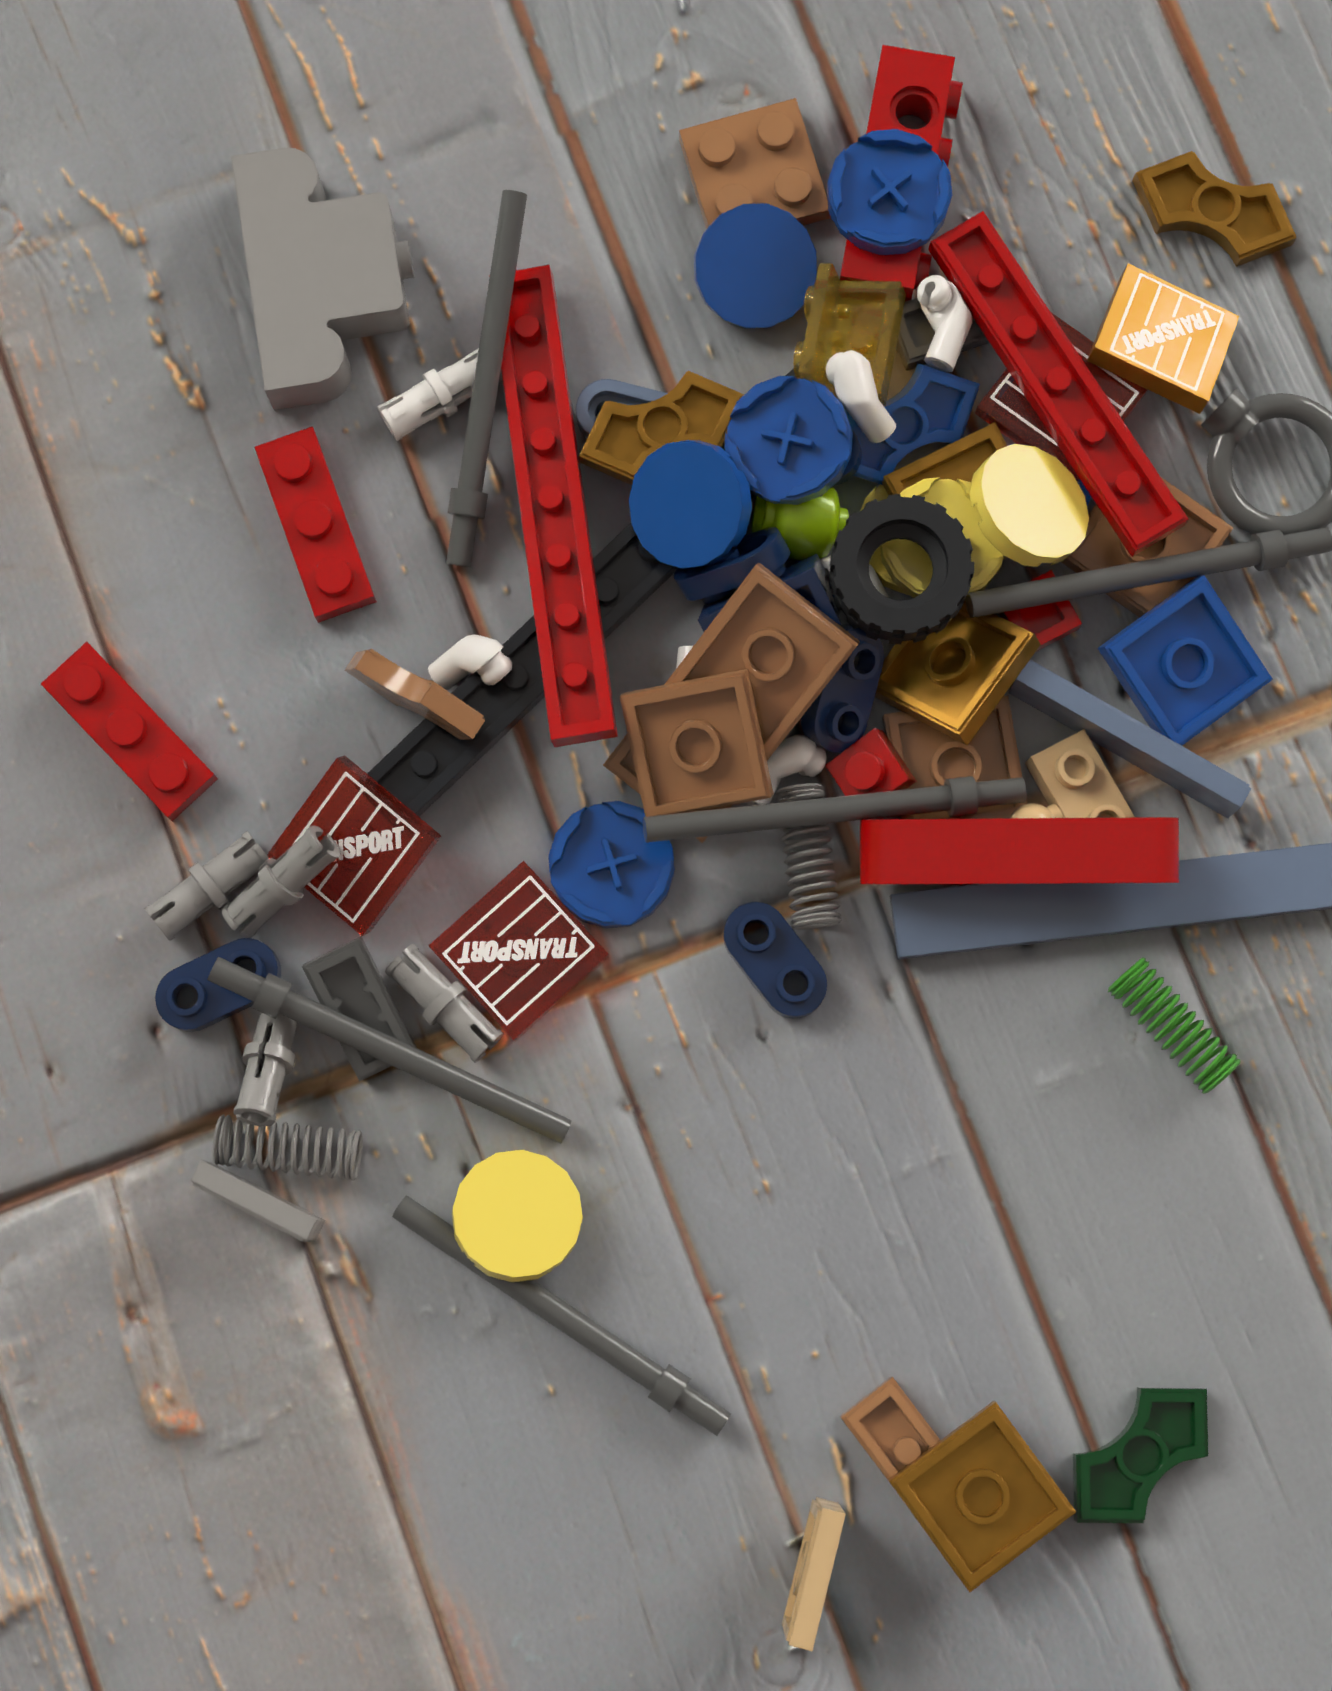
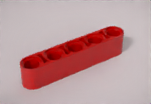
M1179 818L860 820V884L1179 883Z

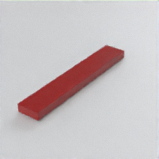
M984 211L930 241L928 251L948 281L952 282L959 290L975 322L1130 556L1137 555L1185 526L1189 520Z

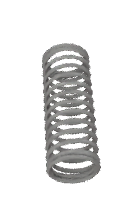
M809 783L783 787L777 790L775 795H777L776 800L781 803L823 798L826 792L823 785ZM828 825L811 826L801 829H780L786 833L782 836L781 841L788 844L782 851L790 855L784 860L786 865L791 866L786 870L785 874L793 878L786 885L793 888L788 896L795 901L789 907L797 911L791 916L792 927L797 930L830 927L842 921L839 918L841 914L838 912L811 913L838 909L840 905L836 903L814 907L796 906L812 900L833 899L839 895L838 893L830 892L811 896L794 895L805 890L831 888L837 885L835 881L807 885L793 884L799 880L829 877L836 873L834 870L792 873L794 870L805 867L831 865L834 862L833 859H820L808 862L790 861L802 856L829 854L833 851L832 848H816L805 851L788 850L800 845L830 842L832 838L829 836L803 840L787 839L798 834L826 832L830 829Z
M221 1115L217 1121L212 1151L215 1165L220 1164L221 1166L226 1165L229 1167L235 1162L236 1166L241 1168L246 1163L249 1169H253L258 1164L262 1171L269 1165L272 1172L277 1171L281 1167L284 1173H287L292 1167L295 1174L298 1175L303 1169L307 1176L311 1175L315 1169L318 1177L323 1176L327 1172L329 1178H333L338 1171L341 1180L346 1178V1180L351 1179L352 1181L358 1176L363 1136L360 1130L356 1132L353 1129L349 1134L344 1173L342 1170V1154L346 1131L343 1128L340 1130L337 1158L331 1173V1151L334 1139V1129L332 1127L328 1129L326 1155L320 1171L319 1153L323 1134L321 1126L317 1127L314 1156L308 1170V1150L311 1139V1126L309 1124L305 1127L302 1157L297 1169L296 1152L300 1135V1125L298 1123L293 1128L291 1155L287 1167H285V1149L289 1130L287 1122L282 1125L279 1156L274 1166L273 1151L277 1135L276 1121L273 1125H270L268 1153L264 1165L262 1164V1148L266 1126L258 1127L256 1154L251 1164L250 1149L253 1141L254 1125L247 1124L245 1152L241 1162H239L243 1122L237 1119L234 1130L233 1153L228 1162L233 1133L232 1118L230 1115Z

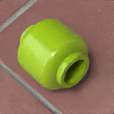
M833 486L822 496L799 505L773 504L757 497L752 515V533L765 528L775 527L779 530L791 551L788 559L801 561L815 554H818L819 558L822 559L831 551L839 531H842L846 525L849 513L846 508L840 507L838 493Z

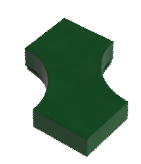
M1137 1387V1399L1133 1414L1121 1433L1108 1444L1098 1449L1084 1453H1073L1074 1509L1076 1510L1074 1521L1077 1523H1144L1148 1498L1159 1479L1168 1470L1183 1461L1208 1456L1207 1389Z

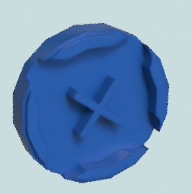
M898 129L871 131L859 137L858 142L850 145L846 151L844 148L835 158L827 183L828 211L839 233L857 248L879 255L906 254L927 244L943 226L952 199L951 175L944 160H940L939 156L932 151V145L922 137Z
M767 203L742 204L718 215L703 232L694 254V281L704 303L722 320L741 328H769L792 318L809 299L817 278V252L807 229L790 212Z
M777 376L754 385L736 402L730 415L731 420L727 426V434L725 432L724 449L732 456L729 458L735 463L737 469L743 470L750 484V493L773 504L799 505L822 496L841 479L852 454L853 431L843 404L826 386L813 380L796 379L795 376Z
M700 440L667 443L648 455L634 475L629 496L631 525L641 545L659 562L678 568L714 565L725 558L723 556L728 554L732 547L738 546L745 536L752 512L750 484L743 470L737 469L735 463L729 458L732 456L722 447Z
M621 801L594 804L573 813L556 832L548 856L551 884L562 905L582 922L605 929L629 927L651 916L668 896L675 874L673 846L669 840L645 842L643 831V817H645L643 808Z

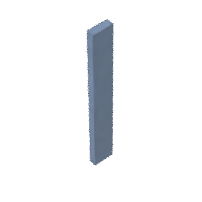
M1332 843L1179 860V883L974 884L891 894L890 905L898 960L1332 909Z

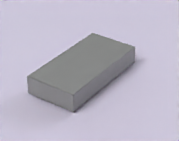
M201 1160L190 1180L194 1182L193 1186L302 1242L316 1241L326 1221L212 1162Z

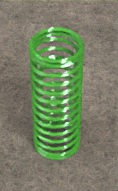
M1142 957L1108 988V992H1111V996H1114V999H1119L1142 982L1123 1002L1122 1008H1126L1150 990L1133 1008L1130 1016H1135L1160 997L1138 1020V1025H1142L1167 1006L1148 1026L1146 1033H1151L1177 1013L1154 1037V1042H1158L1184 1022L1163 1044L1162 1050L1168 1049L1194 1029L1170 1054L1169 1059H1174L1201 1038L1178 1063L1177 1067L1184 1066L1193 1057L1210 1046L1185 1072V1076H1190L1219 1053L1211 1064L1193 1081V1084L1201 1082L1198 1090H1202V1094H1206L1240 1064V1059H1237L1236 1054L1225 1056L1228 1051V1045L1216 1048L1220 1042V1037H1213L1207 1041L1212 1034V1028H1206L1199 1032L1204 1025V1020H1197L1190 1025L1196 1017V1011H1190L1183 1015L1188 1008V1003H1181L1174 1008L1180 1000V994H1174L1166 999L1172 991V986H1166L1157 992L1164 983V977H1159L1149 983L1156 975V969H1150L1141 975L1149 966V961Z

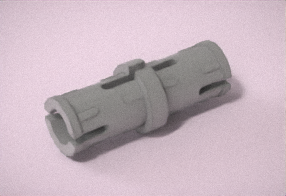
M315 825L310 826L305 834L277 860L273 858L267 859L258 868L259 877L232 902L227 903L222 908V915L227 924L235 931L244 922L245 926L239 930V935L244 938H251L284 905H295L304 895L302 893L304 891L303 888L327 865L339 858L340 850L332 837L327 833L319 842L317 838L323 834V829Z
M246 831L242 834V837L205 865L201 866L197 862L190 867L188 871L191 875L151 906L148 905L144 909L167 939L171 941L175 938L176 934L214 905L220 910L229 903L226 896L258 873V868L269 858L258 843H255L254 838L249 832Z
M411 944L403 950L402 953L405 956L402 959L397 956L386 968L385 973L392 977L425 1010L422 1017L431 1026L438 1023L471 1056L470 1059L474 1063L478 1062L486 1055L484 1051L487 1048L491 1050L500 1041L504 1033L500 1029L497 1030L464 997L466 989L458 981L451 984L419 951V948L415 944Z
M260 1012L253 1042L245 1046L242 1061L247 1067L238 1102L233 1111L238 1120L255 1126H270L275 1123V1113L284 1077L293 1071L296 1059L291 1048L298 1022L279 1013L276 1019Z

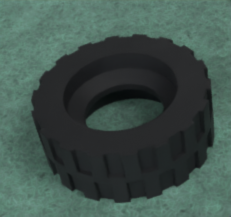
M900 494L888 495L887 499L881 501L874 499L866 503L864 509L859 513L854 512L846 520L845 527L842 531H839L836 537L829 564V585L835 595L834 603L839 611L842 610L845 613L847 622L853 628H860L866 632L867 637L876 641L880 638L889 640V644L901 645L902 641L913 640V643L925 640L926 636L933 632L935 634L946 628L952 618L956 617L971 587L970 583L974 575V562H971L973 549L970 539L965 538L962 532L963 526L957 518H951L946 513L947 509L937 502L934 505L924 501L925 497L913 495L912 498L901 497ZM906 539L920 545L931 559L933 567L931 582L926 590L915 598L909 600L890 599L881 594L870 579L869 562L873 553L882 544L891 540Z

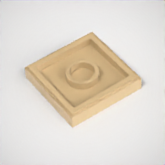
M816 1497L815 1500L812 1499L782 1620V1627L788 1644L808 1651H813L846 1516L838 1502Z

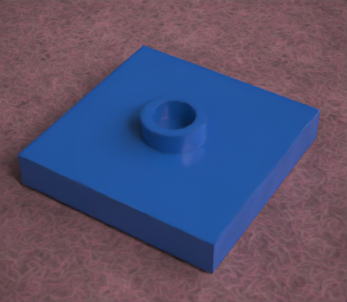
M1205 575L1195 577L1097 648L1149 727L1181 746L1273 680Z

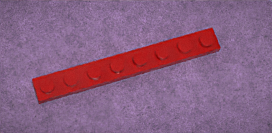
M549 264L516 270L501 370L550 739L554 747L615 738L618 737L554 277Z

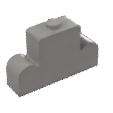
M278 148L231 156L266 395L274 410L325 403L337 399L346 391L351 381L352 372L342 340L406 330L409 326V314L403 279L414 278L408 240L397 242L395 223L388 198L385 194L377 192L326 200L315 163L303 151L296 148Z

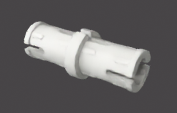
M479 348L439 372L431 369L422 375L423 381L399 396H395L387 402L376 406L396 441H399L416 428L442 414L448 418L458 412L457 406L472 396ZM500 372L499 382H501V381L503 380V377H502V373H501V372Z

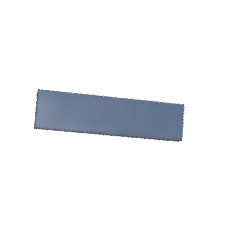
M1032 660L1023 668L1009 691V694L1076 732L1085 729L1091 741L1226 818L1232 816L1242 807L1252 789L1248 783Z

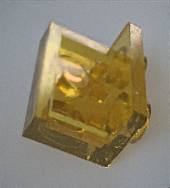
M820 263L815 285L808 286L805 294L804 312L808 324L805 340L798 341L794 351L793 363L796 378L818 382L826 386L837 398L835 387L826 377L827 362L836 353H844L849 350L857 351L870 362L878 398L883 406H886L906 297L901 281H840L832 263Z

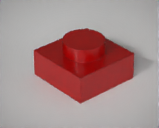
M1049 570L1030 581L1055 577L1052 570ZM1069 600L999 613L1001 618L1034 633L1041 644L1037 651L1079 630L1082 625Z
M873 728L825 765L845 796L905 790L917 782L883 730Z

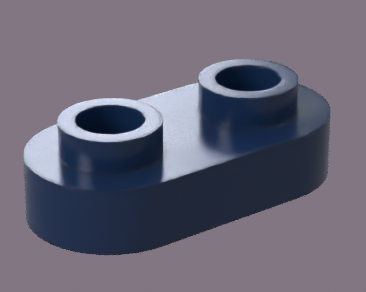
M765 528L745 535L738 546L732 547L729 553L723 556L725 558L714 565L678 568L674 573V579L687 600L695 601L701 599L703 603L709 604L720 600L734 588L739 587L757 563L762 564L779 578L786 569L784 563L789 558L791 551L777 528Z
M841 624L840 626L858 639L860 643L801 717L804 735L815 742L816 746L831 752H843L863 737L884 663V649L881 640L878 638L876 641L867 637L866 632L858 627L855 629L850 624ZM859 652V660L857 667L855 668L854 660ZM844 714L843 721L838 728L839 718Z
M750 902L736 908L728 917L724 927V945L730 957L774 1012L792 1019L803 1018L812 1014L821 1005L827 991V978L822 966L774 907L761 902ZM751 923L764 925L768 931L767 940L759 945L749 943L743 934L745 927ZM791 973L801 974L807 981V990L798 996L790 995L783 987V979Z
M241 938L227 943L168 972L161 979L156 990L155 1002L157 1010L165 1022L179 1030L196 1032L208 1028L254 1004L253 1001L207 980L217 958L221 957L236 965L243 959H253L256 963L255 974L266 978L268 973H271L281 978V965L277 955L266 944L252 938ZM187 986L195 987L198 993L197 1002L189 1009H181L177 1003L179 991Z

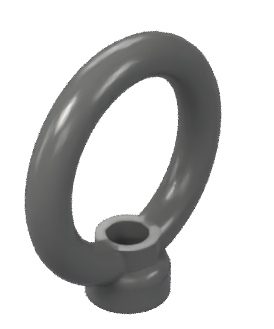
M1236 388L1201 424L1213 436L1207 458V474L1210 489L1216 503L1230 521L1252 535L1273 530H1280L1286 535L1325 528L1332 522V413L1319 403L1300 395L1275 393L1248 400ZM1287 418L1306 425L1320 437L1329 455L1330 478L1325 492L1312 507L1295 515L1275 516L1256 509L1242 496L1234 481L1232 459L1238 442L1256 424L1268 419Z

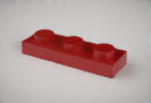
M313 426L255 446L256 454L317 622L320 623L376 603V598Z
M87 641L41 683L46 691L172 822L218 780L215 774Z

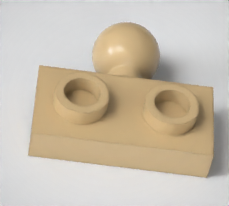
M1085 729L1031 756L1025 762L1049 806L1044 807L1033 803L1025 804L1014 810L1009 818H1132L1135 816Z

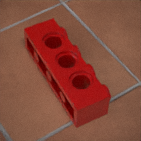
M882 45L866 134L877 130L898 129L918 135L932 145V151L939 156L941 161L943 159L948 167L953 139L941 137L944 118L956 120L963 82L951 80L955 57ZM906 115H914L921 118L926 123V126L919 129H909L904 127L898 119ZM847 239L837 298L885 307L909 301L912 299L913 291L918 289L919 284L926 277H929L932 255L922 253L921 247L906 254L879 255L859 249Z

